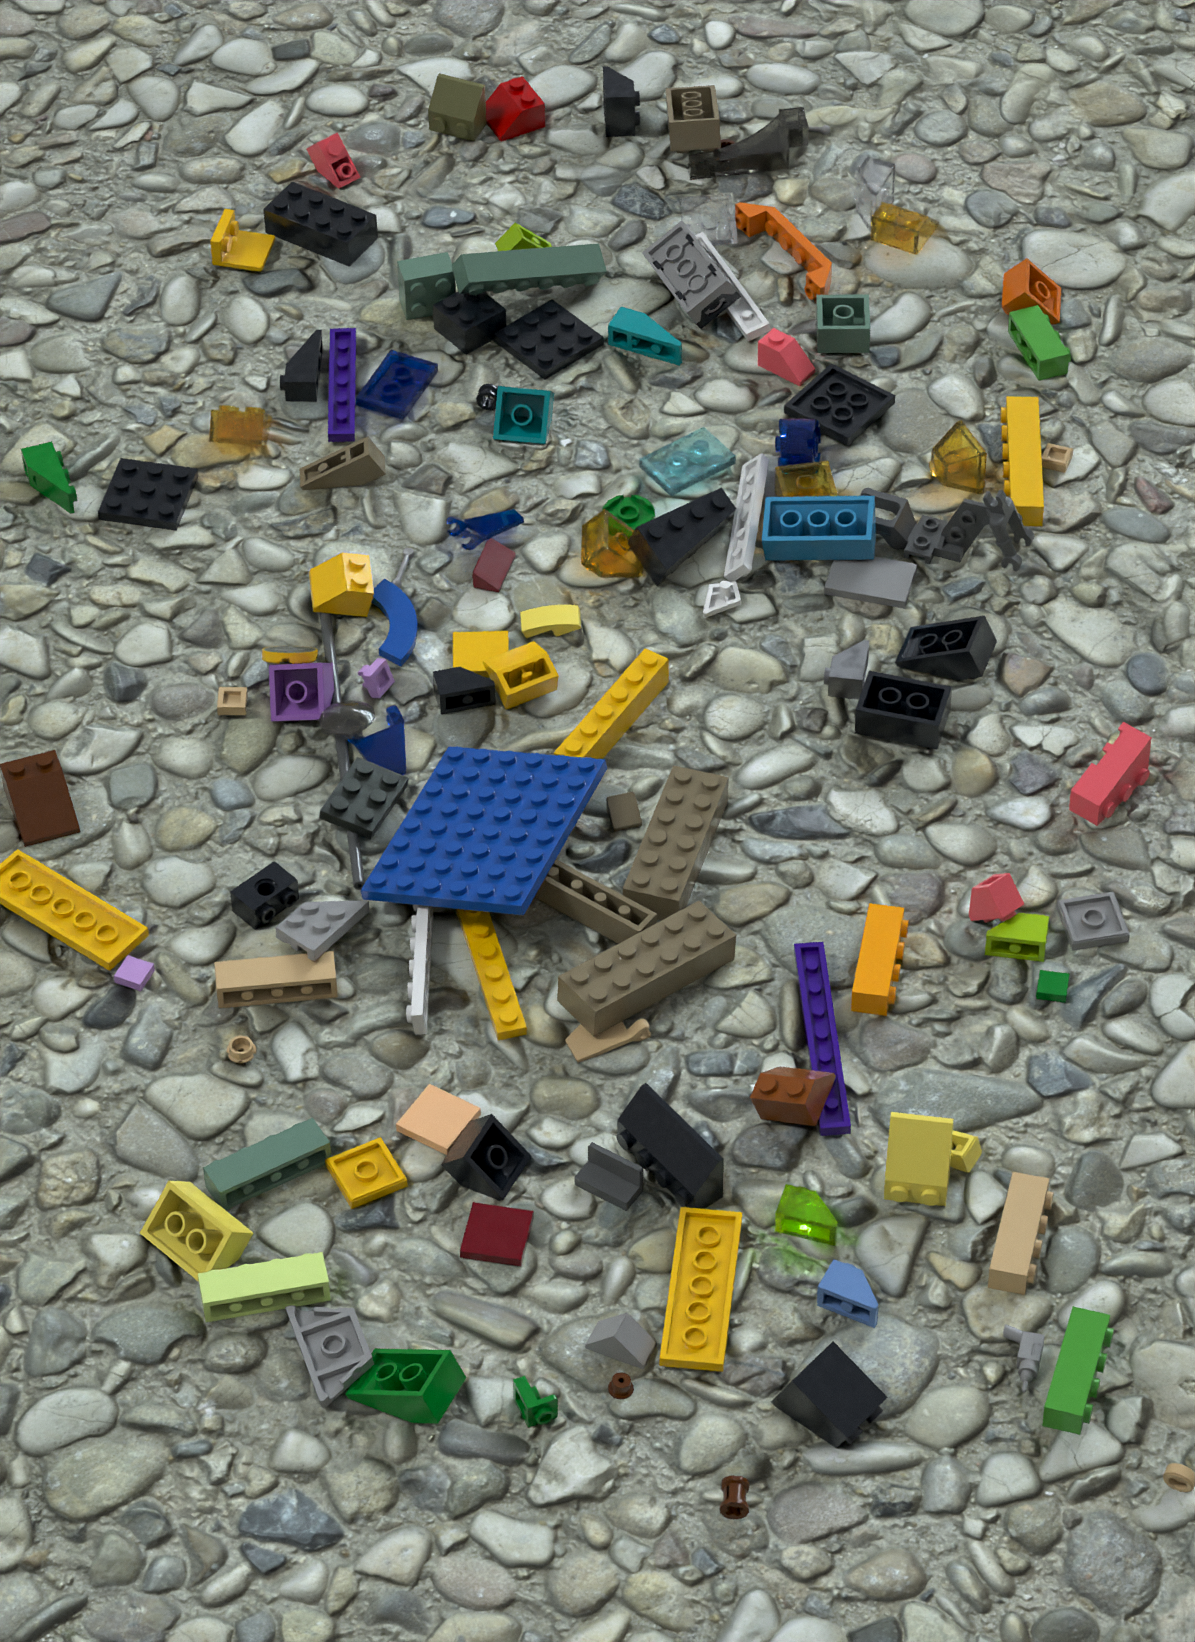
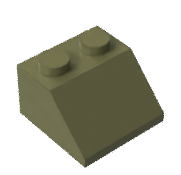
M439 73L428 109L429 130L475 142L486 126L485 85Z

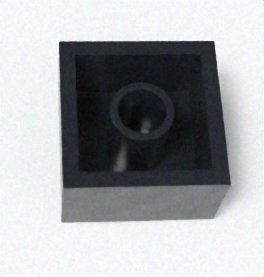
M458 291L433 305L434 329L465 355L493 341V333L507 326L506 309L485 292L479 295H470L469 293L459 294Z

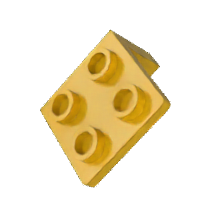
M224 209L210 240L212 265L260 272L263 270L274 245L275 236L239 230V222L235 221V210Z

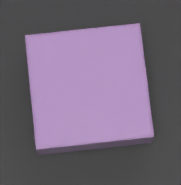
M127 955L115 973L114 981L117 984L142 991L155 971L154 964Z

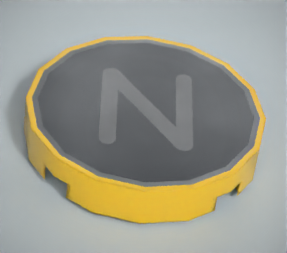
M274 646L262 649V660L268 663H312L316 661L318 656V650L313 647Z

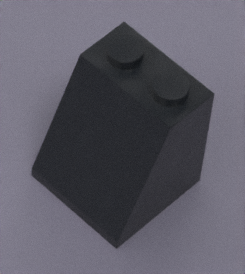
M833 1341L771 1403L837 1448L844 1441L851 1444L863 1432L859 1426L865 1420L870 1424L883 1412L880 1405L888 1397Z

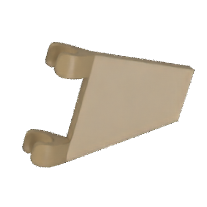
M645 1019L637 1020L628 1029H626L621 1021L596 1036H593L580 1024L565 1039V1042L575 1060L579 1063L632 1041H642L650 1038L651 1032L649 1031V1023Z

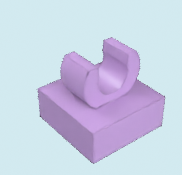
M377 658L370 666L364 665L358 671V675L362 676L364 680L363 687L368 689L372 698L380 699L395 682L386 659Z

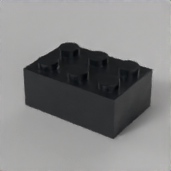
M869 671L855 710V734L938 750L951 710L952 686Z

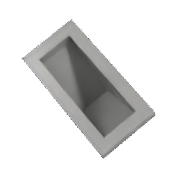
M628 1313L598 1321L585 1344V1348L643 1370L657 1346V1342Z

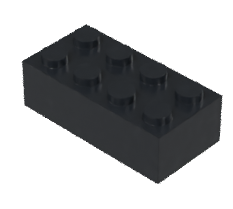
M293 181L263 209L265 233L274 235L279 239L349 267L378 239L376 214Z

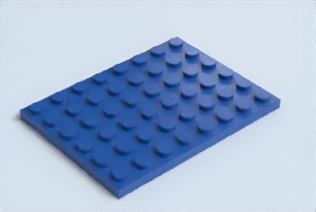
M449 746L360 890L363 900L524 915L607 770L606 760L591 757L583 758Z

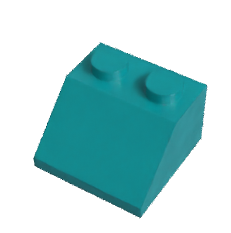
M498 386L493 439L546 444L552 421L555 393L547 390Z

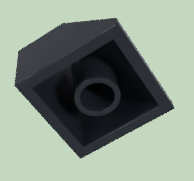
M604 66L603 109L606 137L635 136V126H640V111H635V106H640V93L635 91L633 80L608 66Z
M490 1114L469 1121L441 1165L461 1186L501 1201L504 1200L532 1156L495 1116Z

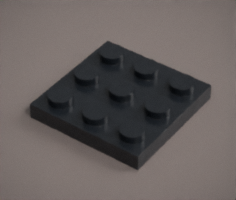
M553 299L493 333V341L544 380L604 345V337Z
M831 363L784 405V413L849 446L895 404V395Z
M120 458L98 510L99 520L177 531L199 477L198 469Z

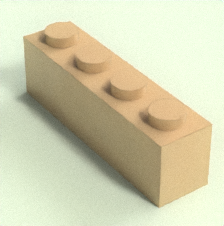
M334 951L324 952L315 961L308 959L307 953L214 962L218 1008L338 997Z
M1012 1172L989 1268L988 1288L1025 1295L1028 1283L1034 1284L1037 1265L1032 1263L1034 1258H1040L1043 1240H1038L1039 1234L1045 1235L1048 1216H1045L1044 1212L1045 1210H1051L1054 1192L1048 1191L1050 1178Z

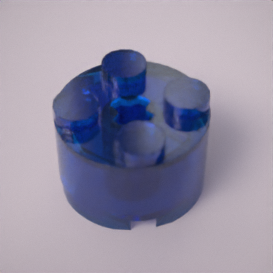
M779 419V434L781 436H776L775 450L781 454L778 458V471L818 472L821 452H818L819 444H821L819 421L817 419Z

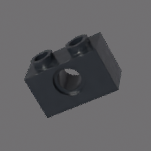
M274 861L230 891L232 912L256 930L299 900L298 880Z

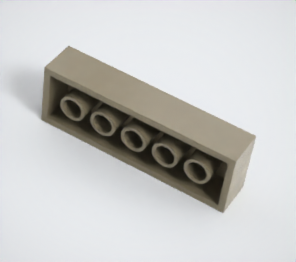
M673 765L623 886V896L657 913V920L662 921L686 908L728 803L729 777Z
M699 900L559 975L557 1001L589 1033L596 1036L733 961L735 958L736 934Z

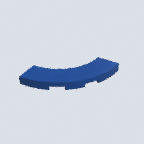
M384 578L374 588L371 602L384 613L390 624L388 636L379 648V656L402 666L408 660L416 645L417 615L407 595L392 582Z

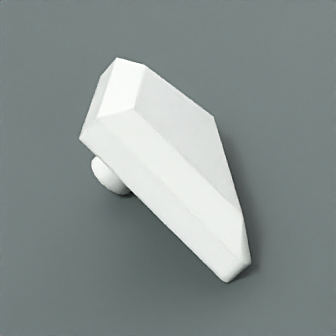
M721 581L720 583L709 584L703 610L704 618L741 605L736 581Z

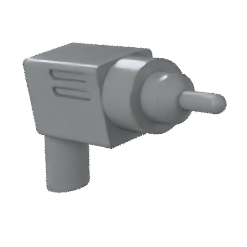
M1005 1324L1003 1337L1020 1344L1016 1367L1019 1369L1018 1374L1023 1382L1022 1392H1026L1028 1383H1031L1037 1377L1045 1336L1043 1334L1021 1331Z

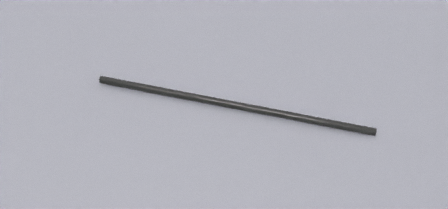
M319 612L326 663H333L334 693L331 700V710L341 781L350 768L332 620L331 613ZM347 830L353 886L355 889L360 890L365 884L359 835Z

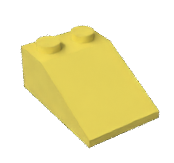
M891 1112L884 1185L885 1200L920 1203L929 1206H946L954 1119Z

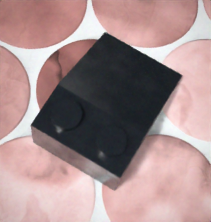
M985 615L910 627L895 664L897 667L953 680L976 679L983 676L997 640Z

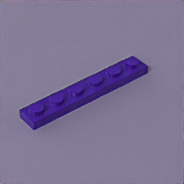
M356 328L330 329L328 442H355Z

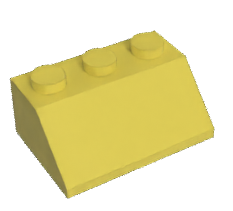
M168 1181L140 1234L199 1282L198 1273L215 1269H227L238 1261L253 1232L191 1182Z

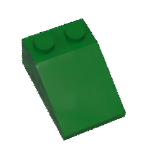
M375 1348L371 1353L374 1365L349 1387L346 1396L348 1399L411 1423L438 1424L467 1377L451 1350Z

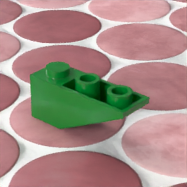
M52 441L22 448L23 468L30 486L70 514L75 513L73 502L77 501V494L74 485L69 486L71 481L68 469H62L64 462L61 451L56 452Z

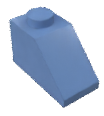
M833 1259L818 1285L817 1306L875 1328L878 1321V1303L863 1270L856 1268L852 1264L842 1263Z

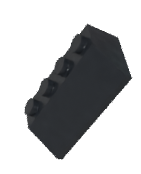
M647 1083L641 1085L617 1120L616 1138L619 1145L624 1150H629L636 1157L638 1164L643 1169H648L655 1176L658 1184L662 1188H667L674 1195L681 1207L700 1209L709 1207L723 1198L724 1158Z

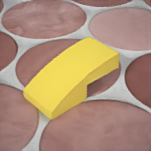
M549 605L520 612L522 633L526 639L550 630L557 637L581 629L580 608L578 605Z

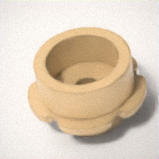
M247 1036L234 1037L227 1047L228 1058L235 1063L251 1061L254 1058L253 1054H256L257 1051L255 1044Z

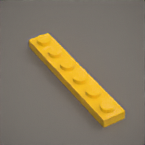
M456 909L497 1040L527 1035L524 1017L490 913Z

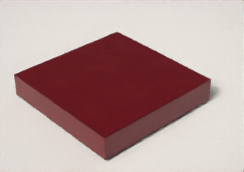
M473 1202L460 1248V1258L522 1267L534 1219V1211Z

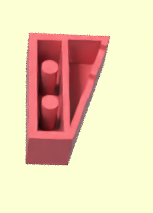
M1122 722L1119 726L1118 731H1120V735L1113 744L1107 742L1102 750L1106 754L1097 765L1091 763L1071 789L1069 810L1096 826L1105 818H1110L1116 807L1122 801L1126 802L1137 786L1143 785L1150 774L1148 766L1152 737L1125 722Z

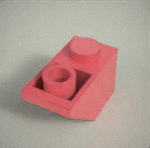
M338 132L306 149L317 171L338 189L361 178Z
M1010 873L993 874L972 888L969 907V918L971 921L983 920L984 923L995 919L1005 921L1016 915L1015 910L1023 906L1024 902Z

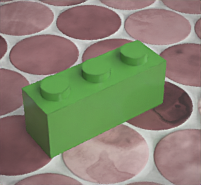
M1039 305L1009 312L1008 333L1038 381L1068 374V362H1071L1070 350L1063 345L1058 331H1054L1048 315L1042 312Z

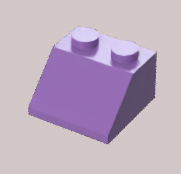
M333 663L269 665L271 721L327 719L334 693Z

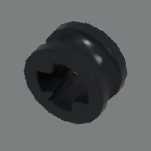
M493 384L482 385L476 397L478 406L485 410L496 409L498 387Z

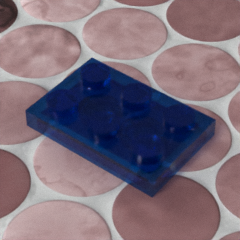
M390 350L357 395L356 406L404 420L438 373V363Z

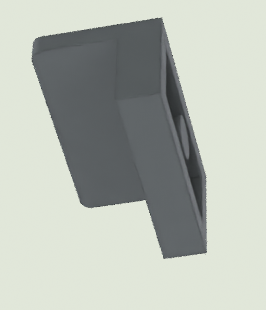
M591 1142L588 1146V1161L574 1177V1182L576 1186L627 1211L643 1192V1168Z

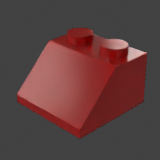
M523 76L500 83L486 101V123L501 142L544 128L545 103Z

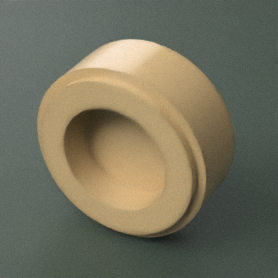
M1171 1463L1166 1467L1163 1480L1174 1490L1190 1492L1195 1487V1472L1182 1464Z

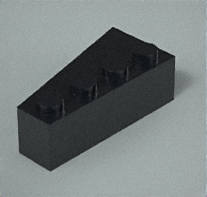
M721 487L636 527L627 544L655 585L658 586L670 573L672 574L687 558L695 554L703 544H706L723 529L737 508Z

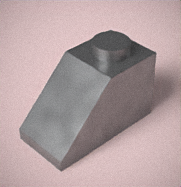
M863 640L832 657L831 667L825 668L824 684L829 685L828 696L859 700L865 684L868 667L869 640Z

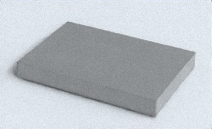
M880 557L867 560H833L824 587V594L905 609L917 572V564Z

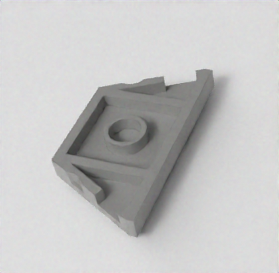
M369 901L304 902L276 926V938L290 944L291 948L296 951H300L303 948L308 953V959L315 961L369 912Z
M296 1306L285 1307L321 1408H325L374 1365L371 1352L354 1308L329 1309L327 1307H314V1311L297 1310Z

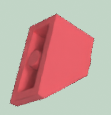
M773 328L758 341V366L798 386H801L815 373V367L795 338Z

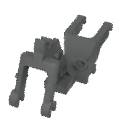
M871 488L863 489L860 496H875L876 508L891 511L896 515L892 520L875 517L876 534L881 535L893 549H904V558L909 559L911 555L925 558V564L930 565L934 556L960 563L983 527L989 524L996 539L995 543L1000 547L1004 556L1001 561L1002 568H1007L1010 563L1013 565V570L1018 571L1022 564V558L1016 553L1012 544V538L1007 533V523H1009L1014 534L1013 540L1015 543H1019L1021 538H1023L1025 545L1030 546L1034 539L1033 531L1024 527L1022 523L1023 518L1018 513L1013 500L1010 497H1006L1003 490L998 491L996 499L992 497L990 491H986L983 497L984 503L965 498L949 521L922 515L918 523L915 521L906 498L879 492Z

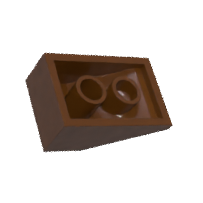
M55 750L0 764L3 789L25 847L80 833L79 823L64 773Z

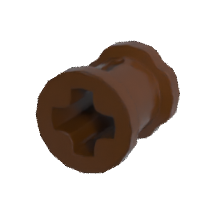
M731 1475L722 1479L721 1491L723 1492V1502H721L719 1509L722 1516L728 1519H741L748 1515L749 1505L746 1502V1493L749 1491L750 1483L746 1478Z

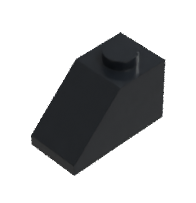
M462 667L433 671L434 694L441 715L496 705L495 683L493 680Z

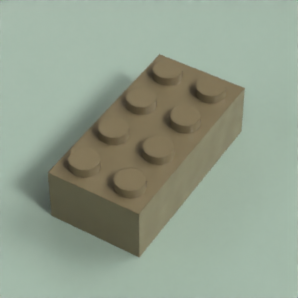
M715 85L665 88L671 151L688 153L691 150L701 149L704 152H711L716 148H721L720 119Z

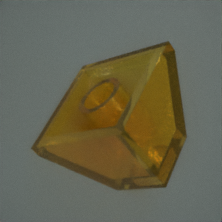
M960 420L932 448L929 469L932 476L937 477L943 486L975 494H983L987 453L963 421Z

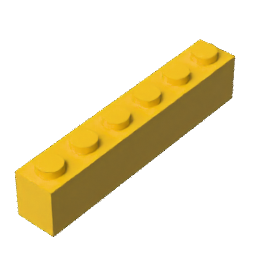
M1006 396V407H1001L1000 423H1005V425L1001 426V441H1006V443H1002V459L1007 460V462H1003V478H1008V480H1004L1003 491L1006 496L1013 500L1018 513L1023 518L1022 523L1024 526H1043L1044 496L1039 398Z
M644 648L555 750L554 755L603 759L669 683V659Z

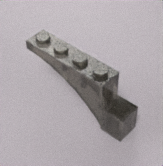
M804 107L779 109V114L753 135L711 152L689 155L688 174L690 180L789 169V148L808 146L809 126Z

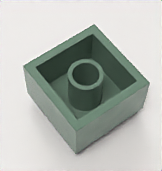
M448 252L397 261L399 301L406 320L433 316V305L456 293L455 277Z
M869 294L817 295V353H870Z

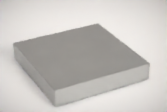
M1114 892L1057 901L1056 908L1072 951L1129 942L1130 934Z

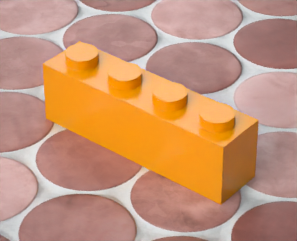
M869 903L852 989L851 1011L887 1016L889 1004H895L897 987L892 985L893 982H899L901 964H897V959L903 960L905 942H901V937L907 938L909 920H904L903 907Z

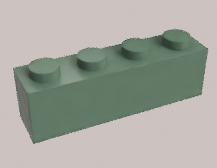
M313 1118L297 1123L289 1129L275 1135H270L256 1144L244 1147L234 1154L220 1160H215L203 1167L205 1187L215 1202L223 1209L228 1210L325 1165V1159L331 1157L330 1141Z

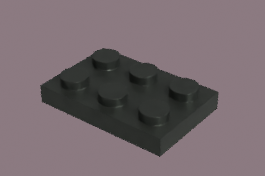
M357 757L320 809L319 818L371 840L407 788L409 778Z

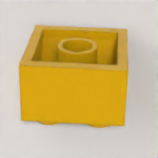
M342 552L310 569L309 580L313 612L368 616L374 595L369 555Z

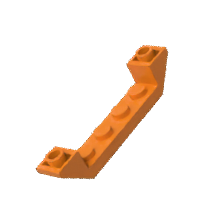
M741 202L735 204L734 223L739 230H742L748 237L766 231L769 236H772L781 245L783 250L789 252L795 261L809 272L806 274V286L804 289L806 296L816 303L817 295H828L832 277V262L775 207Z

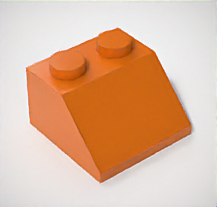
M1028 258L1004 273L1002 308L1007 315L1012 311L1039 305L1042 312L1048 315L1050 324H1057L1060 322L1061 287Z

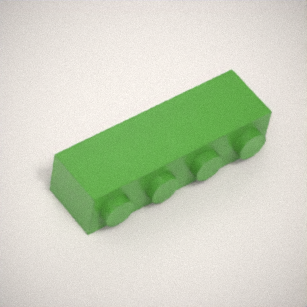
M1072 1307L1045 1402L1042 1426L1080 1435L1083 1423H1090L1093 1412V1404H1089L1090 1398H1097L1100 1386V1379L1096 1378L1097 1372H1104L1107 1354L1103 1353L1104 1347H1111L1114 1329L1109 1328V1314Z

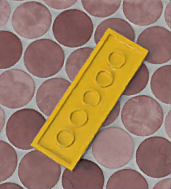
M19 849L14 851L0 864L1 905L109 971L149 936L148 927Z
M680 1207L659 1366L723 1372L743 1212Z

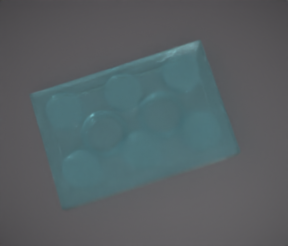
M705 427L639 459V467L670 496L736 464V455Z

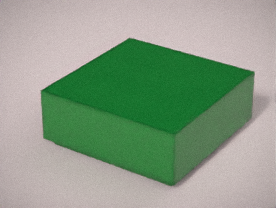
M1040 970L1036 999L1066 1003L1070 973Z

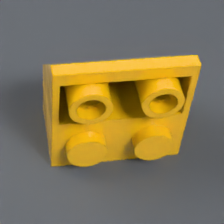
M535 641L483 661V665L490 679L494 681L495 689L506 710L557 690L559 675L548 653Z

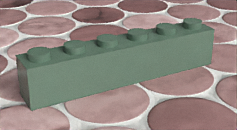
M599 243L461 254L451 265L459 294L469 293L470 295H479L488 291H493V293L497 294L512 289L521 292L537 287L540 290L549 289L552 286L568 288L575 284L592 286L597 284L599 279L607 272Z

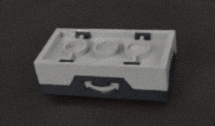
M682 220L642 252L685 312L700 329L741 297L701 242Z

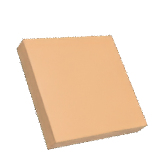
M429 1084L396 1123V1131L448 1155L469 1121L480 1117L481 1108Z

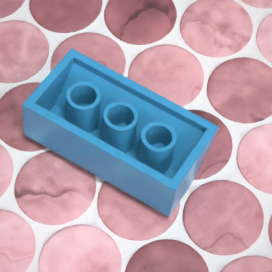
M875 496L766 497L762 531L765 561L874 559L876 543Z

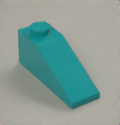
M621 306L608 324V345L678 366L681 365L682 343L645 313Z

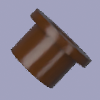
M623 1372L616 1373L608 1385V1392L615 1399H626L634 1391L630 1376Z

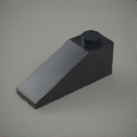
M316 330L286 363L285 375H280V391H285V401L317 402L323 355L322 330Z

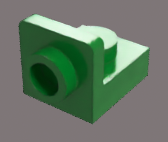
M525 1376L513 1379V1399L528 1428L538 1424H546L558 1417V1399L555 1394L540 1399L537 1388L535 1386L531 1387Z

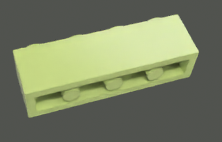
M323 1252L306 1253L296 1257L273 1259L267 1262L243 1264L238 1267L198 1273L205 1322L286 1309L285 1307L287 1306L297 1307L331 1301Z

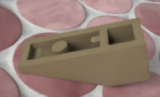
M367 436L300 468V487L302 490L364 485L386 475L385 456Z

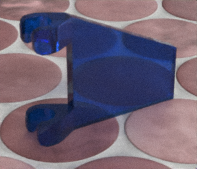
M515 509L464 520L450 516L446 519V522L448 524L456 523V527L452 530H447V533L454 537L460 534L462 538L471 537V540L467 544L463 543L462 547L465 550H473L483 541L524 523V517Z
M396 705L386 708L388 714L386 721L390 727L364 737L356 722L346 725L348 730L346 733L347 740L356 747L364 760L398 774H406L404 719Z

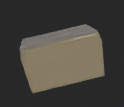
M634 792L607 797V814L614 831L642 826Z

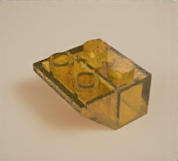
M219 405V410L211 409L209 442L266 446L272 423V415L266 414L265 409L258 407H245V412L239 411V407Z

